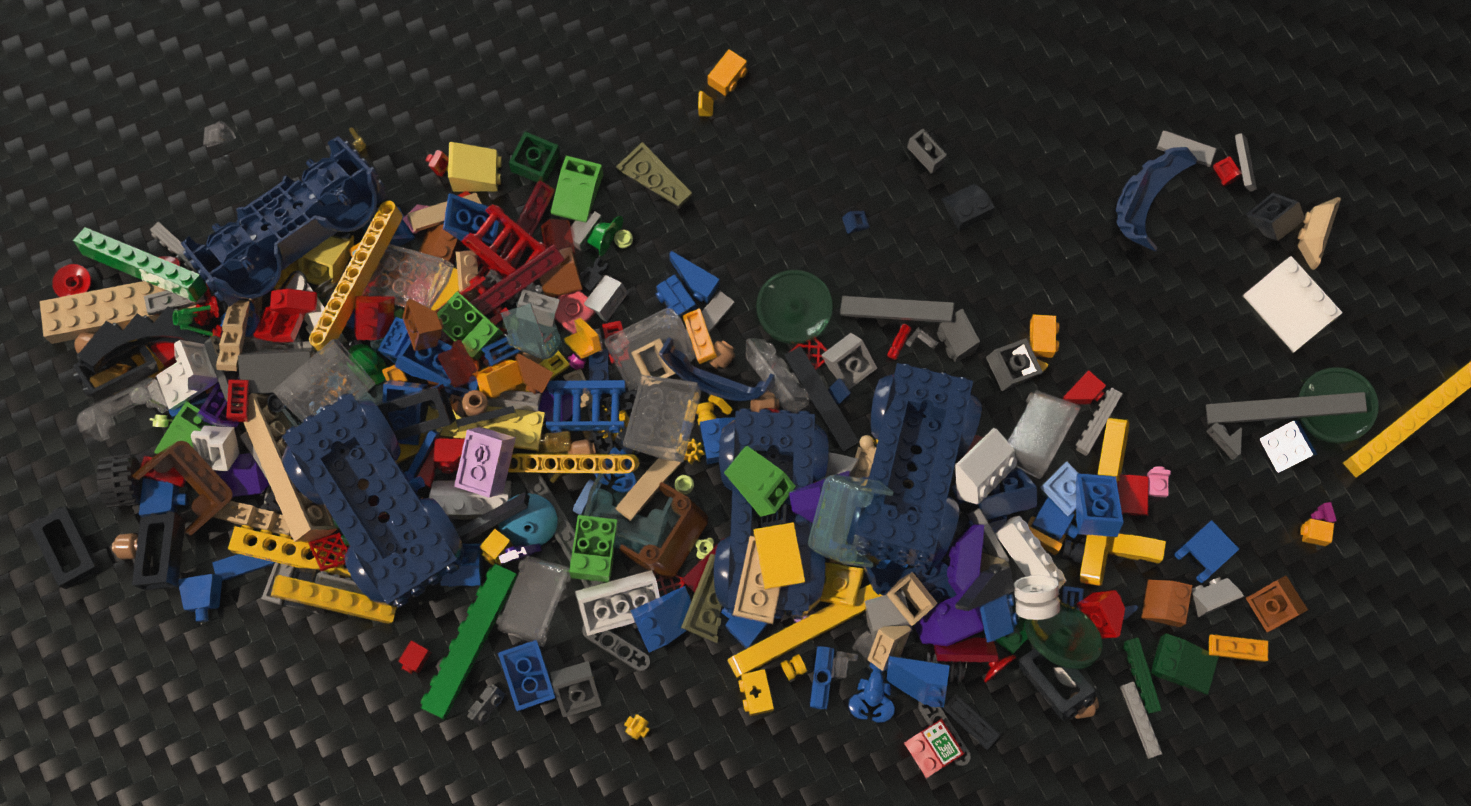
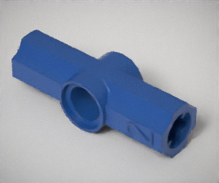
M817 647L810 707L827 709L834 657V649L830 647ZM819 673L827 675L828 680L825 683L817 680Z

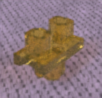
M570 432L542 434L539 451H536V453L570 452Z

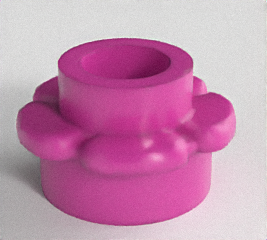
M576 353L568 357L571 367L576 370L584 368L586 362L584 358L581 359Z

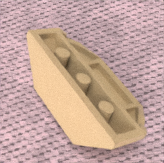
M1339 197L1315 206L1304 217L1305 220L1303 222L1305 226L1299 232L1298 239L1300 241L1298 247L1310 269L1315 270L1321 262L1341 201Z

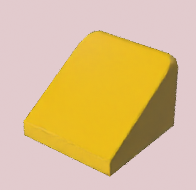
M700 91L698 114L699 116H712L713 99L703 91Z

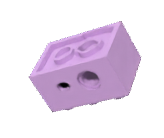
M484 427L468 429L454 486L488 498L503 494L516 438Z

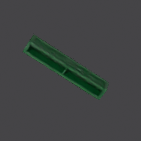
M1139 637L1127 640L1123 645L1124 650L1128 653L1127 659L1129 664L1131 663V672L1135 676V685L1139 688V695L1143 701L1147 715L1159 712L1161 707Z

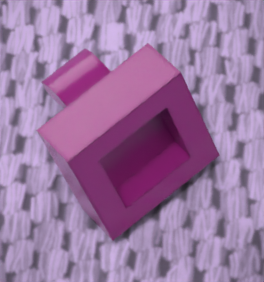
M1331 502L1322 504L1318 507V511L1311 514L1312 519L1329 523L1337 521Z

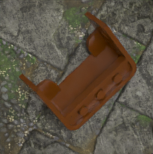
M177 441L155 455L135 472L132 477L139 480L152 468L156 472L165 473L174 467L199 494L192 503V510L198 518L185 529L186 534L192 535L231 500L232 490L188 442Z
M660 482V492L673 499L671 503L672 509L681 517L661 549L650 544L644 546L640 553L637 554L626 546L621 545L620 551L622 555L647 570H652L657 576L665 580H671L678 574L694 548L695 543L707 527L708 516L687 496Z

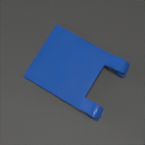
M1211 520L1174 555L1180 560L1190 552L1206 568L1196 577L1200 583H1203L1234 555L1239 548Z

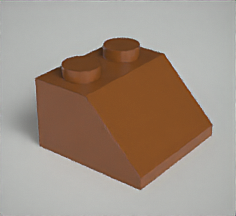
M443 225L430 227L427 229L416 261L442 269L446 265L453 267L456 261V252L460 250L462 242L443 230Z
M571 247L559 250L565 260L540 277L544 295L557 297L583 290L576 257Z
M408 299L402 318L414 351L437 347L438 341L441 338V331L444 328L442 319L438 318L436 311L413 299Z
M517 354L515 359L518 363L522 382L526 385L525 389L533 394H537V392L543 393L554 372L521 354Z
M1287 576L1278 579L1246 598L1266 632L1275 629L1308 610Z
M1148 580L1141 618L1176 627L1185 625L1192 585L1176 581Z

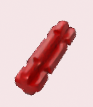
M906 324L901 326L891 346L892 348H890L887 354L888 357L894 360L897 359L899 351H901L911 331L910 326Z

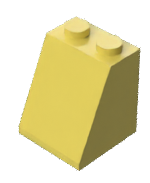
M449 142L448 178L453 192L498 191V185H501V174H498V168H501L502 160L501 156H498L497 150Z
M354 236L349 241L329 237L298 259L299 271L305 273L308 267L309 274L305 275L307 282L318 286L333 278L331 283L339 282L351 256L348 249L354 246Z

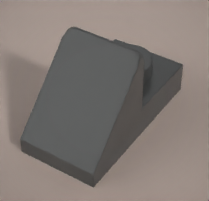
M1216 422L1206 431L1232 460L1241 454L1242 428L1229 436L1227 429Z

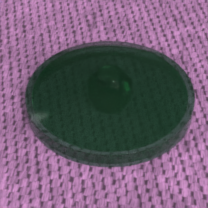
M787 270L772 276L762 286L757 298V316L763 329L774 339L788 344L806 343L818 337L828 326L832 314V298L825 284L813 274L801 270Z
M1346 368L1324 369L1312 375L1305 382L1298 397L1365 392L1367 412L1301 417L1300 420L1305 428L1318 439L1336 444L1349 443L1364 436L1373 426L1378 414V398L1369 381L1359 373Z
M1060 602V611L1057 615L1046 619L1025 620V630L1031 644L1042 656L1059 666L1070 669L1087 668L1097 660L1102 652L1103 643L1097 627L1083 612L1071 605Z

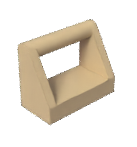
M660 338L631 352L648 387L675 374L659 355L663 347ZM651 347L654 348L666 374L654 380L640 355V352Z
M913 572L900 579L886 594L911 626L937 604ZM899 589L904 591L906 597L917 609L918 613L915 616L912 615L895 593Z
M883 626L880 628L867 660L882 671L887 669L889 656L901 657L911 628L909 626Z

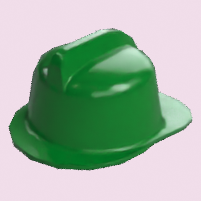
M618 216L611 223L597 224L591 230L587 242L599 249L601 256L607 252L614 240L615 234L621 230L623 217Z
M358 344L349 349L346 355L347 365L363 382L368 385H377L384 381L385 376L382 370L387 368L386 363L371 347Z

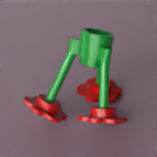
M211 296L209 306L197 304L196 308L175 310L173 312V324L180 326L181 330H190L209 335L210 338L212 336L221 338L222 326L217 325L216 329H213L211 332L188 326V324L192 323L193 318L195 323L204 326L205 320L208 319L207 310H210L216 318H219L216 297Z

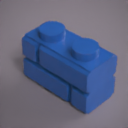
M676 275L669 277L666 281L656 286V296L661 303L665 302L668 306L666 310L671 318L675 316L677 321L683 319L682 315L696 310V303Z

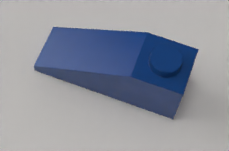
M671 251L669 254L670 261L693 297L699 302L704 301L708 303L719 287V278Z

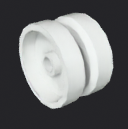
M1032 575L1023 577L1014 583V593L1017 598L1015 600L1016 614L1020 617L1039 620L1053 617L1059 613V585L1055 578L1045 575Z

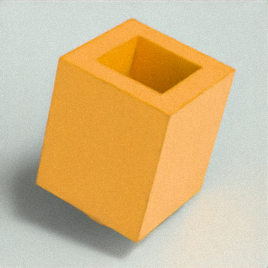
M1309 519L1301 527L1302 541L1327 546L1332 543L1334 523Z

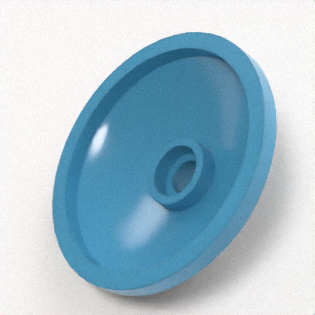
M528 493L530 496L528 508L498 524L501 534L508 538L514 546H528L538 543L541 546L553 537L557 529L558 518L554 506L546 498ZM530 525L531 528L526 529L525 526Z

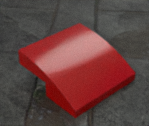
M266 307L255 330L254 337L273 342H294L306 313L283 316L271 310L270 307Z
M1118 474L1120 481H1117L1122 514H1128L1129 516L1148 515L1149 477Z

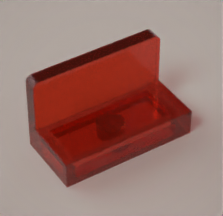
M549 219L541 226L543 241L547 248L552 244H555L558 250L571 247L575 254L570 222L568 220Z
M461 339L453 342L452 349L438 354V359L453 387L456 388L476 380L478 370Z

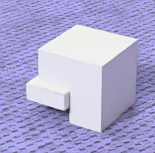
M204 426L201 431H193L191 433L194 450L213 470L228 471L240 454L234 427Z

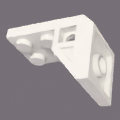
M184 340L174 343L177 363L156 375L169 409L175 410L186 401L191 400L218 383L205 344Z

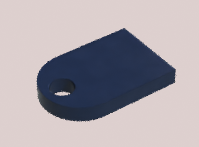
M942 560L939 564L933 566L932 571L929 573H925L924 570H919L915 567L912 570L937 604L957 596L948 583V566Z

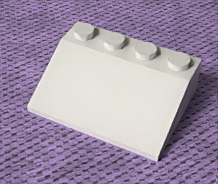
M1292 256L1277 266L1243 295L1293 353L1342 314V311Z

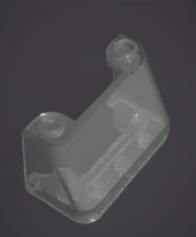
M673 309L661 310L611 335L604 341L629 391L639 389L644 382L631 352L659 338L663 345L668 337L672 338L674 347L684 353L689 362L696 358L694 348L682 320ZM653 347L640 352L649 373L663 367Z
M147 377L97 403H92L79 413L77 425L81 433L102 442L110 438L108 430L110 427L115 426L113 416L145 403L148 408L155 407L161 413L170 409L158 380L153 377Z
M1036 390L1035 393L1030 392L1025 402L1029 404L1010 436L1008 443L1015 450L1016 467L1041 479L1081 407Z
M526 556L519 563L518 569L520 572L504 612L499 614L496 624L499 625L498 630L529 642L537 640L538 645L544 647L547 637H545L546 630L549 631V624L562 591L566 587L564 582H569L571 578L570 568Z

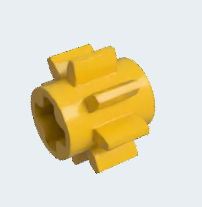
M692 439V442L684 441L685 445L683 448H680L684 453L681 457L684 460L688 459L690 464H693L694 461L701 462L700 458L702 455H705L701 450L703 444L701 442L697 444L695 439Z
M637 714L634 719L629 716L625 723V726L628 727L625 732L636 740L640 736L644 738L649 731V728L646 727L649 722Z

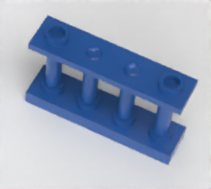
M625 380L548 382L547 389L549 394L554 396L553 422H546L548 431L552 433H562L563 431H609L611 433H620L621 430L625 429L624 421H619V396L622 393H626ZM564 394H571L573 396L572 421L561 422V404ZM583 394L592 395V421H580L581 396ZM602 394H610L612 396L611 421H600V396Z

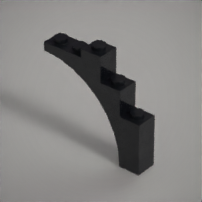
M167 306L155 322L148 316H141L137 313L124 330L116 323L111 324L105 321L78 353L77 359L81 365L96 373L118 354L137 346L152 343L174 344L179 340L205 344L209 337L204 334L199 335L194 331L181 330L180 326H175L173 324V312L178 309H172Z

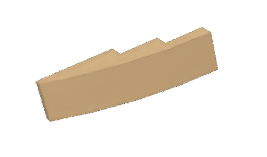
M239 300L230 307L228 306L222 325L223 334L219 344L220 353L216 363L217 370L237 371L238 355L242 353L250 301Z
M666 450L618 504L616 510L631 521L655 496V493L660 489V482L666 483L669 476L681 465L682 461L669 450Z
M229 501L214 515L215 518L238 525H247L257 530H268L277 535L285 534L291 536L283 515L256 508L252 505Z

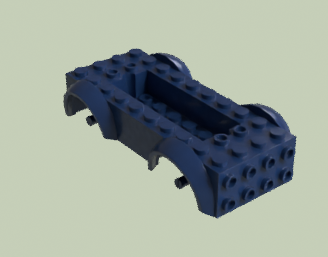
M338 136L328 142L331 151L330 158H322L318 163H315L313 159H309L306 162L309 168L303 172L302 181L299 179L294 181L285 175L280 184L246 207H238L236 209L237 223L229 222L223 227L215 223L217 228L213 224L212 229L215 233L208 236L206 245L197 244L190 236L181 243L185 249L182 253L221 303L225 301L230 307L241 298L251 299L267 294L277 284L281 271L290 264L303 257V255L316 248L335 233L356 231L364 227L371 220L377 204L387 198L384 192L386 187L381 180H377L376 177L379 175L372 166L370 167L364 158L361 159L356 149H352L347 140L343 141Z
M897 363L895 374L885 376L878 381L871 412V434L878 440L870 476L858 478L853 482L846 508L845 534L846 541L852 548L851 551H855L859 555L875 556L879 560L895 561L899 565H911L919 570H930L931 567L939 564L951 544L959 518V505L948 496L955 460L963 457L968 451L981 417L982 404L971 393L973 381L964 377L958 378L949 376L947 373H937L926 368L920 369L909 364ZM915 445L920 446L922 453L919 455L913 454L911 447ZM915 465L917 471L911 472L907 469V466ZM907 479L912 480L914 487L911 489L905 488L903 481Z
M346 393L341 395L336 403L324 406L317 415L308 416L303 420L304 423L298 427L293 426L286 431V434L282 436L287 443L282 456V463L293 484L306 498L316 504H325L349 542L350 546L344 557L345 564L359 589L370 600L378 604L400 608L409 602L407 599L413 595L417 597L426 591L425 587L430 584L434 586L443 580L442 576L447 573L451 575L460 569L459 565L463 564L461 561L464 555V548L455 527L439 503L433 498L421 499L398 464L397 460L401 453L400 446L380 409L372 400L357 399L352 393ZM361 479L369 481V487L366 490L358 488V482ZM378 496L379 504L375 507L370 506V498ZM380 513H389L390 519L387 523L379 521Z
M740 409V411H736V420L731 421L722 429L719 445V465L722 482L725 487L732 491L731 536L723 539L717 545L714 560V586L718 602L727 610V613H731V616H733L749 538L750 536L755 537L754 529H759V514L724 472L743 448L748 446L784 471L796 486L793 490L825 479L829 455L828 437L826 432L814 423L815 414H810L808 411H800L799 414H794L788 410L771 413V410L767 409L759 410V412H752L751 409ZM790 496L786 498L783 504L791 505ZM796 513L794 515V527L805 583L780 587L774 616L776 619H781L784 615L791 616V619H803V616H807L809 612L816 608L824 588L825 557L823 549L819 544L811 540V522Z

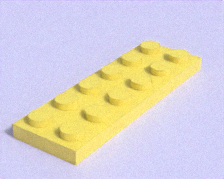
M429 406L426 421L438 418V411L433 410ZM488 406L486 412L501 409L502 407ZM515 409L517 418L481 426L515 437L514 448L539 451L545 412ZM453 410L456 420L461 419ZM455 421L451 425L441 427L443 430L439 436L449 439H465L467 430L460 432Z

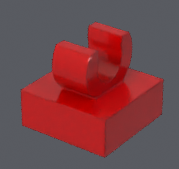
M437 150L434 156L429 154L425 160L429 162L428 166L436 175L443 177L449 164V158L442 151Z

